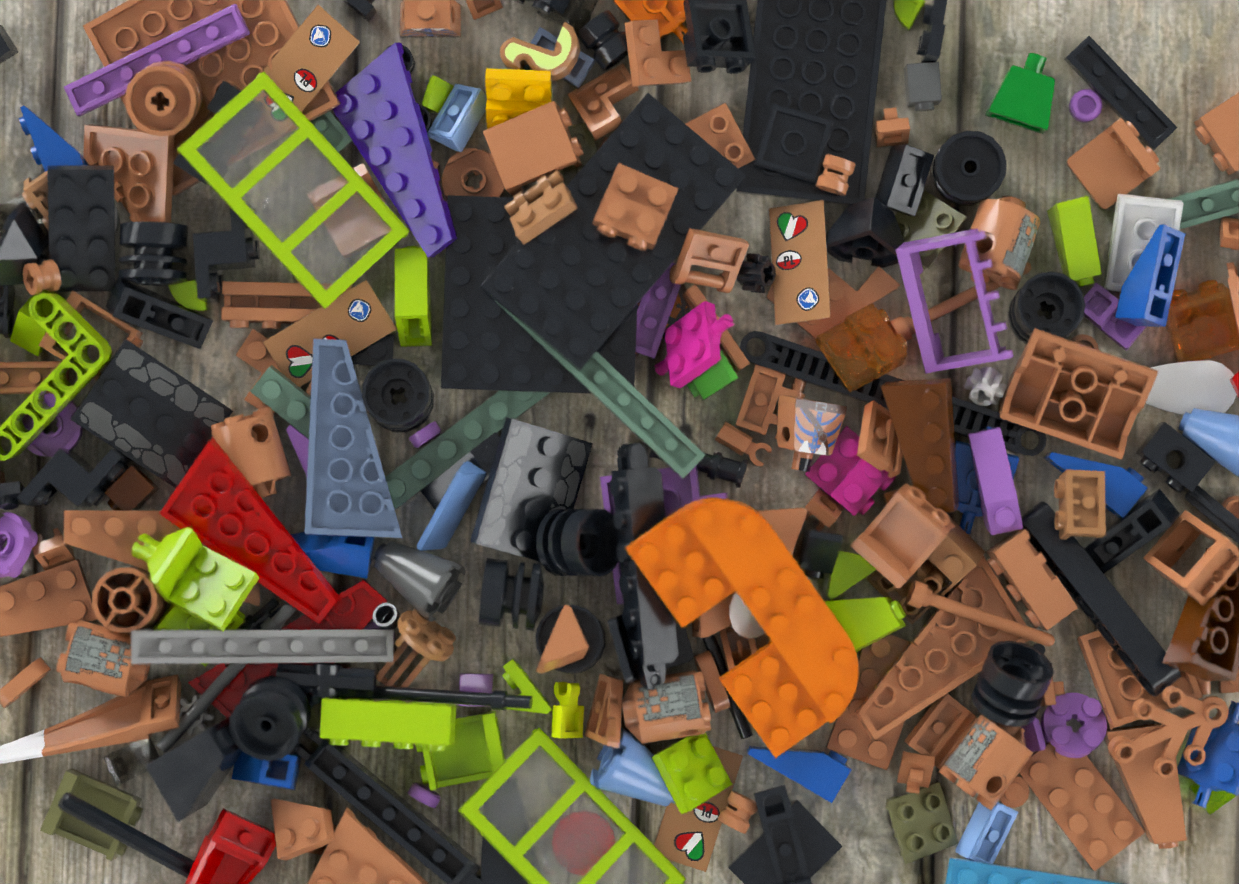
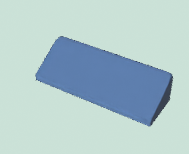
M469 461L463 463L416 545V549L420 551L444 549L448 545L486 476L484 470Z

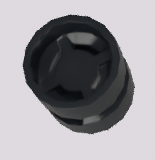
M610 10L597 15L576 34L586 49H594L593 58L603 71L610 69L628 55L626 32L618 31L620 23Z

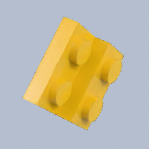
M486 68L487 101L485 110L487 129L552 102L551 71Z

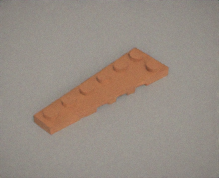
M79 559L0 586V637L66 626L70 622L78 623L79 620H85L86 622L98 620L92 607V594Z

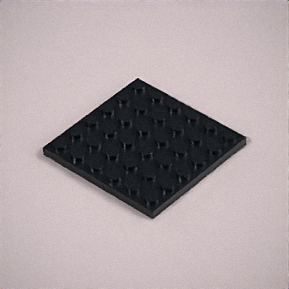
M448 195L447 204L457 239L446 247L441 389L592 394L504 311L490 295L480 288L481 284L520 241L510 220L512 216L509 215L504 207L514 198ZM637 305L597 351L634 387Z

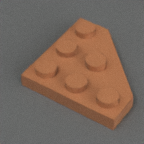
M96 124L84 125L83 157L89 165H114V198L117 202H121L130 213L129 219L132 222L171 223L175 134L158 137L136 129Z
M1099 630L1077 638L1110 729L1139 720L1140 718L1133 713L1132 707L1134 702L1141 698L1147 699L1155 707L1163 710L1174 708L1163 701L1162 693L1157 697H1153L1143 688ZM1179 670L1181 678L1171 686H1176L1184 694L1196 699L1202 698L1203 696L1195 676ZM1172 692L1169 695L1170 702L1176 700L1177 692ZM1142 705L1139 709V713H1146L1148 710V705Z

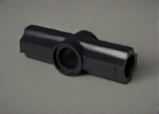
M278 663L276 677L290 680L297 684L304 693H311V696L339 698L340 696L374 698L376 689V670L344 668L340 664L313 663V665Z

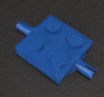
M956 440L955 449L959 507L957 510L963 513L959 526L967 534H971L975 516L981 517L983 515L970 444ZM1007 454L1014 479L1019 457Z
M1231 701L1225 723L1220 727L1213 728L1203 748L1206 753L1204 762L1197 766L1191 765L1184 759L1182 754L1177 767L1178 775L1191 779L1199 785L1193 804L1205 809L1212 791H1225L1239 796V703ZM1198 726L1192 728L1186 746L1192 743ZM1198 750L1192 751L1190 759L1197 758Z

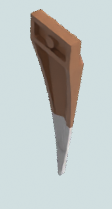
M177 674L146 681L127 698L117 696L64 722L1 745L0 764L150 739L153 733L179 728L181 681Z

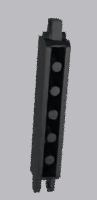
M637 442L618 447V471H611L610 490L614 496L615 506L613 523L617 529L618 544L616 555L620 561L621 571L619 587L623 594L624 609L622 611V620L626 626L627 636L625 652L629 659V665H637L641 685L645 689H654L655 686L665 682L666 663L674 662L678 656L675 617L625 548L666 519L662 473L656 467L648 468L646 448Z
M307 724L303 733L315 741L319 747L314 753H311L298 741L293 750L306 760L304 764L313 773L447 884H485L481 881V876L477 874L481 867L475 863L476 859L340 745L329 744V739L320 738V733Z

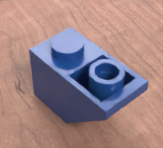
M242 752L234 764L231 779L295 791L301 758L286 755L282 759L266 761L255 759Z

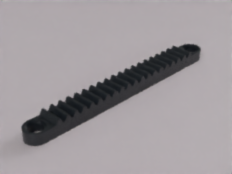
M760 331L749 332L740 343L741 351L752 364L784 373L786 376L804 380L809 384H814L866 403L874 400L887 410L888 407L881 386L888 381H905ZM754 338L762 340L765 344L764 353L757 357L750 355L747 351L748 341ZM952 397L954 433L968 437L969 433L987 430V426L992 428L1000 427L1006 450L1028 457L1038 455L1044 450L1047 441L1045 433L1000 418L999 412ZM1026 431H1032L1038 437V444L1032 450L1024 448L1021 444V436Z

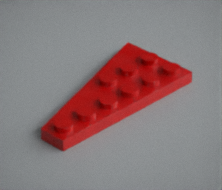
M212 437L159 514L180 529L186 527L193 529L203 545L255 572L259 577L258 583L320 624L338 600L339 595Z
M362 580L338 594V600L320 624L304 614L281 629H364L373 619L375 608L382 603H387L388 600L366 580ZM220 663L189 681L188 684L202 695L230 663ZM248 663L211 704L229 718L247 687L258 678L276 676L278 663ZM292 663V664L313 665V663Z

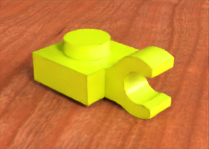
M555 682L554 695L558 699L559 705H553L552 738H583L584 706L578 705L579 683Z

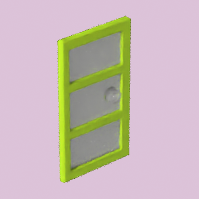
M265 72L257 74L255 80L177 149L324 309L348 289L398 241L407 237L410 231Z
M540 727L534 729L532 734L458 809L465 819L529 884H684L686 880L681 872L599 788L591 785L590 779Z

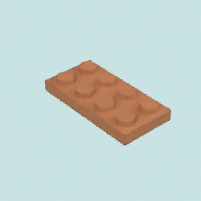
M890 634L861 650L858 657L859 675L855 693L848 707L835 720L826 748L884 770L888 769L905 721L878 739L872 740L855 712L911 643L910 641Z
M1048 741V743H1045V750L1035 751L1019 772V775L1026 781L1029 788L1090 868L1096 871L1143 835L1145 831L1087 756L1081 758L1065 757L1056 752V748Z

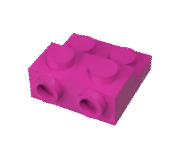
M845 426L838 435L833 453L830 456L820 455L811 466L810 472H806L804 475L842 506L851 516H855L858 512L864 515L875 503L871 496L878 488L885 491L895 480L896 476L890 478L886 470L880 471L857 456L860 437L848 426Z

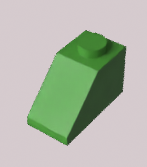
M720 350L721 360L686 384L694 398L700 395L704 401L738 379L722 350Z

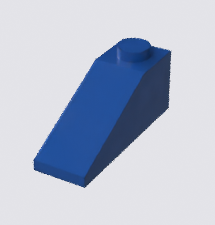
M1159 224L1122 286L1115 318L1135 326L1166 327L1185 233L1165 224Z
M1053 452L1047 453L1044 457L1046 461L1061 473L1065 470L1105 471V508L1117 518H1124L1148 489L1141 483L1144 478L1130 467L1125 470L1122 467Z
M749 746L747 750L750 756L831 803L851 771L850 767L845 765L848 759L833 750L826 754L819 750L788 749L777 758L774 757L768 747Z

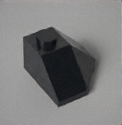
M875 197L849 205L826 233L827 253L838 261L852 263L853 258L871 260V266H879L881 268L899 263L896 249L905 243L894 212Z
M20 203L8 216L2 228L5 232L0 238V286L24 284V265L27 263L40 265L43 261L49 260V256H47L49 249L47 237L29 207L24 203Z

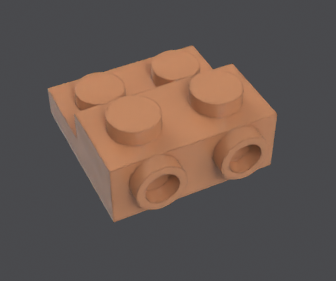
M618 163L594 218L593 225L597 226V231L605 236L615 238L618 235L628 239L627 244L636 249L645 251L646 248L653 250L678 188Z

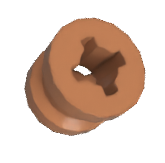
M45 260L40 265L27 263L23 268L24 285L30 295H38L43 290L55 292L60 289L61 275L54 260Z

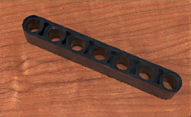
M1041 501L1021 516L1023 529H1026L1030 535L1028 540L1038 553H1042L1046 559V565L1059 578L1068 593L1143 688L1153 697H1157L1166 687L1171 686L1181 678L1180 671L1163 663L1166 655L1164 649L1076 538L1070 536L1068 539H1059V530H1056L1054 525L1055 512L1047 503Z

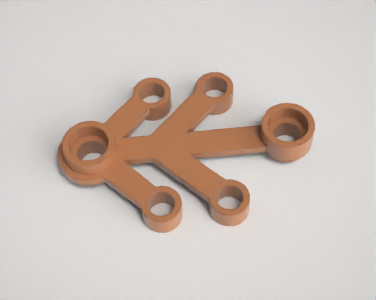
M1176 686L1166 687L1162 692V699L1170 707H1179L1181 705L1194 712L1184 717L1155 707L1147 699L1141 698L1136 700L1132 710L1141 720L1152 719L1164 724V726L1134 739H1129L1124 735L1115 736L1108 745L1109 755L1117 762L1126 764L1135 758L1137 752L1168 739L1161 757L1154 763V770L1162 778H1170L1176 772L1174 760L1187 731L1198 726L1193 741L1185 747L1183 756L1191 765L1197 766L1202 764L1206 758L1203 748L1212 729L1223 725L1228 717V706L1221 698L1208 696L1199 700L1184 694ZM1172 692H1177L1176 700L1170 702L1169 695ZM1144 704H1147V712L1144 714H1140V707ZM1213 708H1217V714L1210 718L1209 712ZM1129 746L1127 755L1121 756V749ZM1198 750L1197 758L1190 759L1192 751ZM1164 763H1169V769L1166 772H1161V766Z

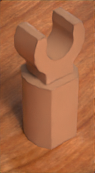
M726 421L715 438V441L741 456L744 453L749 455L750 461L757 467H762L764 463L756 458V451L758 449H764L769 453L772 451L768 444L752 442V436Z

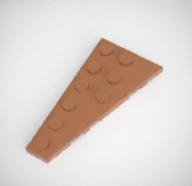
M64 510L65 544L148 571L147 562L132 556V547L135 542L144 546V543L137 538L145 533L153 539L162 542L165 536L182 529L159 514L161 510ZM256 582L244 602L260 607V583Z
M984 556L946 597L1026 625ZM937 609L857 709L855 714L870 738L876 740L981 672L989 650L995 643L1000 641L1026 643L1029 640Z
M348 807L334 831L335 841L327 844L307 883L429 884L393 849L389 850L377 839L376 833L360 823Z

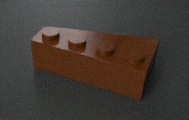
M951 378L888 381L884 383L881 388L913 487L918 488L934 508L941 509L945 513L955 512L959 507Z
M1239 566L1204 606L1188 595L1163 660L1164 664L1204 681H1236L1239 665Z

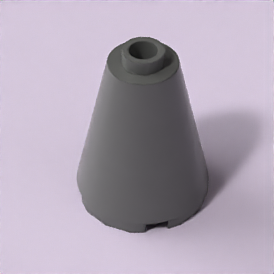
M390 541L387 544L382 543L373 557L376 560L375 568L429 622L436 620L432 615L437 611L441 614L446 611L462 583L457 581L459 574L461 573L465 576L466 573L465 567L459 563L395 541Z

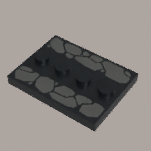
M125 338L70 419L163 481L177 488L209 440L213 437L211 425L224 422V419L229 418L233 410Z
M506 417L470 542L540 562L536 550V536L539 525L546 514L555 509H574L593 443Z

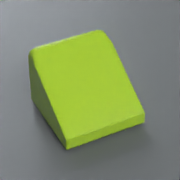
M430 76L421 103L428 112L438 114L454 86L437 76Z

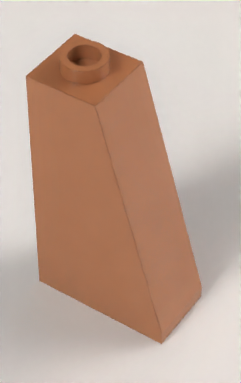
M1154 723L1107 729L1104 740L1108 747L1109 742L1115 736L1124 735L1129 739H1134L1164 726V724ZM1168 739L1137 752L1135 758L1129 763L1122 764L1113 759L1148 841L1158 844L1159 849L1178 847L1179 841H1187L1176 758L1174 760L1176 772L1172 777L1162 778L1154 770V763L1161 757ZM1129 746L1121 749V756L1127 755ZM1164 763L1161 766V772H1166L1169 769V763Z

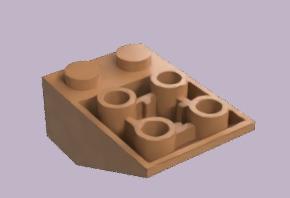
M950 516V522L955 525V528L900 589L894 586L878 570H875L866 579L883 597H891L893 601L897 600L905 612V618L911 624L916 622L932 607L928 605L926 608L921 606L918 609L906 604L907 593L914 580L927 584L928 588L932 589V593L944 596L979 563L985 553Z

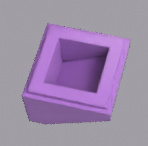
M460 673L459 691L492 693L493 674ZM458 704V706H480V705Z
M1035 717L1032 723L1027 726H1020L1025 730V744L1030 751L1045 750L1046 744L1039 719Z

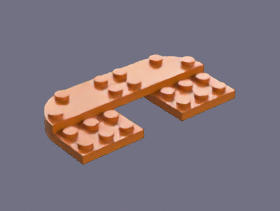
M719 497L700 499L680 508L625 547L682 628L735 591L751 611L771 641L720 676L719 680L775 758L828 721L830 724L834 722L848 707L855 693L859 675L858 659L853 643L774 529L754 508L740 501L719 499Z

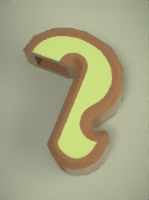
M566 22L562 26L554 51L514 37L506 40L500 48V57L507 69L523 70V67L528 65L531 70L551 71V81H559L569 75L577 63L580 54V43L574 28Z

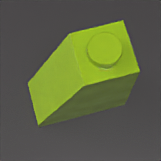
M1085 196L1056 203L1047 210L1062 273L1074 280L1079 288L1094 284L1093 278L1098 277L1102 273L1089 198Z
M406 246L395 249V320L400 347L432 346L429 259L422 247Z
M891 597L824 601L849 636L856 652L906 626L903 621L906 615L902 606L897 600L893 601Z

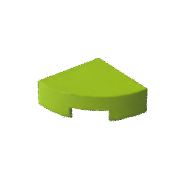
M893 0L894 13L904 28L910 31L926 1Z
M196 279L169 285L172 296L182 306L197 311L208 310L207 303L197 298Z

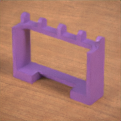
M978 228L905 242L896 249L925 373L1014 357L1012 350H1006V346L1000 347L997 332L1006 330L1007 326L1006 322L994 323L989 300L998 299L1000 296L998 290L987 292L982 269L991 267L992 262L991 259L979 260L976 241L982 240L986 236L985 232L978 231ZM965 243L990 349L944 357L939 333H933L920 279L923 267L919 252Z

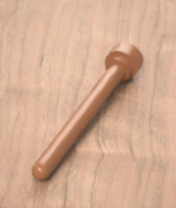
M1028 261L1023 275L1029 273L1032 269ZM989 281V284L986 285L987 292L1002 287L992 281ZM976 286L929 308L930 321L932 322L978 299ZM899 316L889 321L891 331L900 345L911 340L912 335L916 333L913 319L909 316L904 318Z
M914 580L909 587L906 597L907 605L918 609L921 606L926 608L929 605L1047 647L1055 643V638L1052 634L934 594L927 584Z

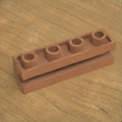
M222 281L224 307H221V320L230 322V328H249V323H262L263 329H281V323L294 324L322 307L300 283ZM320 283L325 290L332 285ZM351 285V286H350L348 289H346L343 293H345V292H347L348 290L352 289L354 286Z

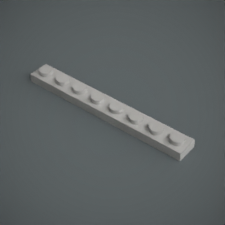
M306 629L224 630V632L221 630H131V664L393 662L394 630Z

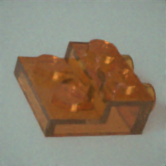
M1216 280L1203 281L1198 284L1199 289L1187 292L1185 289L1173 290L1166 330L1171 336L1176 363L1201 361L1239 349V335L1230 291L1222 282L1218 283Z
M873 303L846 316L843 323L818 335L815 340L849 392L902 366L908 355L906 352L908 345L904 337L900 334L894 335L889 327L890 318L882 308L877 310Z

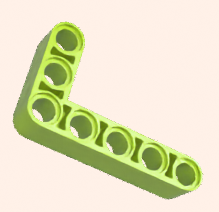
M42 293L34 296L29 303V313L69 355L0 426L1 461L20 455L105 367L112 357L110 344L57 293ZM45 299L50 300L53 304V312L50 316H47L42 311V303ZM68 322L73 323L77 330L76 336L73 339L69 338L65 333V326ZM90 345H95L99 349L100 356L96 362L92 361L88 356ZM68 368L74 369L77 373L78 379L74 385L66 379ZM47 391L52 392L55 396L56 402L53 407H49L45 403L44 395ZM25 414L30 415L34 421L31 430L26 429L23 425L22 420ZM3 437H7L11 441L12 449L10 453L5 452L1 447Z

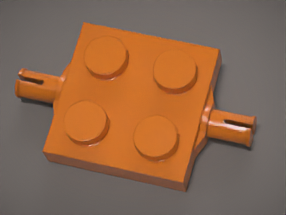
M612 0L629 21L658 19L660 40L664 36L674 33L684 44L683 36L688 32V29L683 25L686 21L683 3L685 0Z

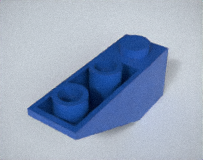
M26 106L20 107L23 117L19 118L21 127L26 136L31 135L35 145L31 147L33 158L37 165L42 164L45 172L47 171V165H88L78 150Z
M305 532L290 534L319 571L368 578L373 558L375 537L305 534Z

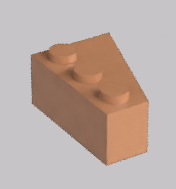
M1026 529L1015 530L986 551L990 557L987 562L997 577L1002 574L1009 583L1005 588L1016 603L1021 600L1028 609L1024 614L1035 629L1040 626L1042 630L1047 631L1078 607L1056 575L1054 576L1046 565V559L1042 553H1038L1028 540L1030 535Z

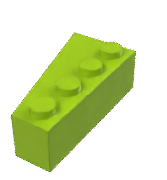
M346 696L322 699L320 738L329 739V744L349 745V740H361V746L381 747V742H394L393 748L413 749V744H426V750L445 751V745L450 746L455 743L457 704L405 703L402 700L391 699L379 700L378 702L373 701L374 699L363 697L348 698L346 700Z

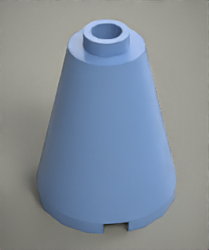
M1194 408L1192 413L1185 412L1178 428L1184 431L1182 435L1214 461L1239 477V415Z
M621 728L619 748L604 745L599 752L597 760L601 761L598 771L595 769L591 771V785L602 790L665 807L670 803L675 804L652 759L654 754L629 731Z

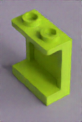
M496 711L456 718L455 743L450 746L445 745V751L426 750V744H415L417 753L423 752L425 765H420L423 784H429L430 791L441 787L487 779L505 762Z

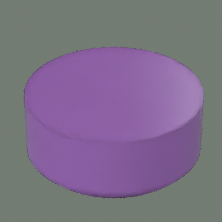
M1090 89L1078 91L1069 102L1070 114L1079 122L1085 123L1094 120L1102 110L1100 96Z
M436 421L409 437V440L414 448H419L441 433V429Z
M417 782L412 783L407 792L414 799L432 808H436L441 799L438 793L433 790L430 791V788Z

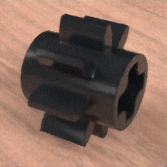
M747 253V261L743 260L736 279L740 284H743V291L764 293L765 286L772 285L775 280V267L771 262H768L769 256Z

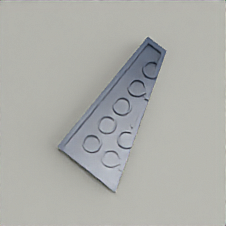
M313 339L305 534L402 538L347 341Z

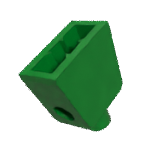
M1028 53L1024 68L1012 65L1007 71L985 116L1044 134L1049 126L1055 85L1054 78L1042 74L1047 58L1039 54Z

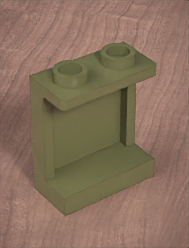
M73 768L65 771L40 831L51 836L54 834L60 835L106 855V859L110 861L116 859L118 855L123 856L128 847L127 845L62 811L58 803L63 794L69 792L127 825L136 826L143 812V808L139 807L142 798Z

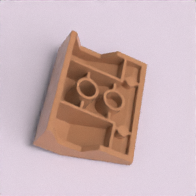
M1034 328L1009 378L1006 391L998 406L999 415L1004 420L1122 460L1129 432L1137 414L1145 406L1158 371Z

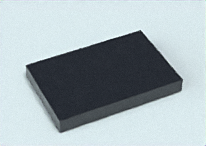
M796 800L791 804V809L811 878L843 846ZM763 832L728 866L744 884H778Z

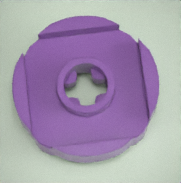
M47 393L44 395L45 403L49 407H53L56 402L54 394ZM71 401L56 417L58 420L56 424L58 430L56 432L50 431L48 434L43 430L27 449L36 455L53 457L60 448L73 450L79 443L84 429L70 419L77 409V405ZM25 414L22 420L23 425L26 429L31 430L34 421L30 415Z
M11 512L2 513L5 516L0 518V577L9 576L15 578L22 572L23 565L38 541V535L32 530L30 523L25 518ZM5 541H7V545L4 548L3 544Z
M1065 693L1056 696V705L1048 706L1041 717V730L1044 739L1056 748V752L1065 757L1081 758L1089 755L1098 748L1107 732V721L1100 702L1095 698H1089L1080 693ZM1071 718L1076 719L1082 726L1079 727L1077 732H1072V727L1066 726V722L1070 721Z

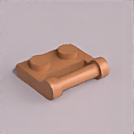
M689 228L677 263L670 270V281L679 285L686 282L714 287L719 292L730 293L734 287L749 243L742 238ZM692 265L723 270V273L714 275L690 269Z

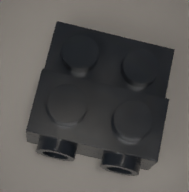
M685 0L683 3L688 32L683 36L687 66L697 67V71L700 73L712 72L716 68H726V72L729 74L743 72L756 58L747 0Z

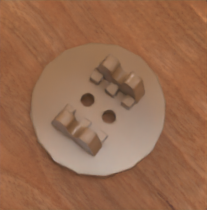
M416 609L405 611L399 616L397 625L401 635L394 643L398 648L406 641L414 650L423 655L424 658L419 663L422 668L431 659L434 661L449 659L454 650L453 643L456 640V636L450 629L441 627L436 621L429 622Z

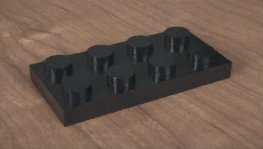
M47 165L49 259L56 262L61 275L60 289L55 292L112 291L115 286L114 165Z

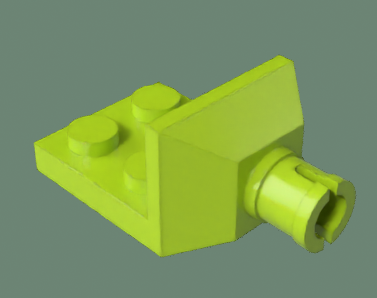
M189 527L165 536L162 542L153 539L148 534H141L137 539L143 542L144 546L135 542L132 547V556L147 562L151 581L166 602L223 632L259 579L255 572L203 546L193 529Z

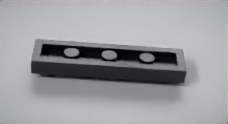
M1090 36L1086 37L1064 59L1124 122L1129 121L1135 126L1139 132V138L1152 150H1155L1178 128Z

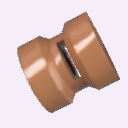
M825 155L822 164L824 172L818 177L816 187L833 194L846 196L849 187L847 180L853 174L856 164L841 157Z
M732 790L728 797L729 804L726 809L721 810L717 820L746 834L750 826L749 819L751 815L756 814L758 811L757 805L754 800Z

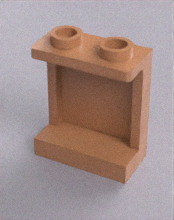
M552 101L483 131L505 190L512 196L521 190L524 191L522 186L536 181L544 174L548 176L556 170H562L571 165H574L576 168L582 166L579 156L584 155L578 138L571 137L568 127L572 125V121L565 107L560 109Z
M906 483L894 494V497L867 529L851 544V547L894 586L900 589L955 528V525L950 522L949 516L944 511L934 508L918 488L911 487Z

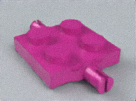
M707 301L699 304L665 330L667 355L665 359L655 365L656 373L663 376L669 371L670 386L680 389L721 360L720 338L722 332L734 325L733 318L728 314H724L717 320L715 304Z

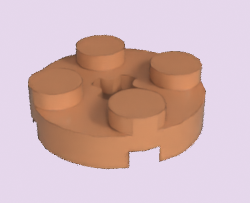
M475 148L463 149L462 152H457L451 156L445 165L441 183L447 199L448 195L501 197L505 192L492 154ZM471 172L475 176L481 174L483 180L479 182L480 187L474 189L473 186L466 187L465 182L469 180L467 175Z

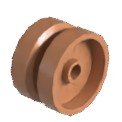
M169 60L155 62L136 73L128 84L125 95L126 110L134 125L145 133L158 137L174 135L186 128L199 114L203 101L201 84L194 72L183 64ZM162 92L164 98L169 99L170 102L165 103L161 100L160 95Z

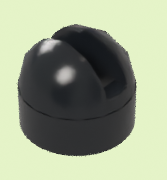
M382 603L375 608L373 621L380 629L394 630L398 627L397 621L400 613L393 604Z

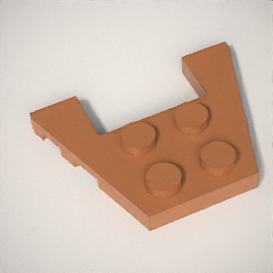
M878 266L860 289L856 291L828 268L831 318L796 322V324L815 339L895 291L900 284ZM772 283L766 298L774 304Z

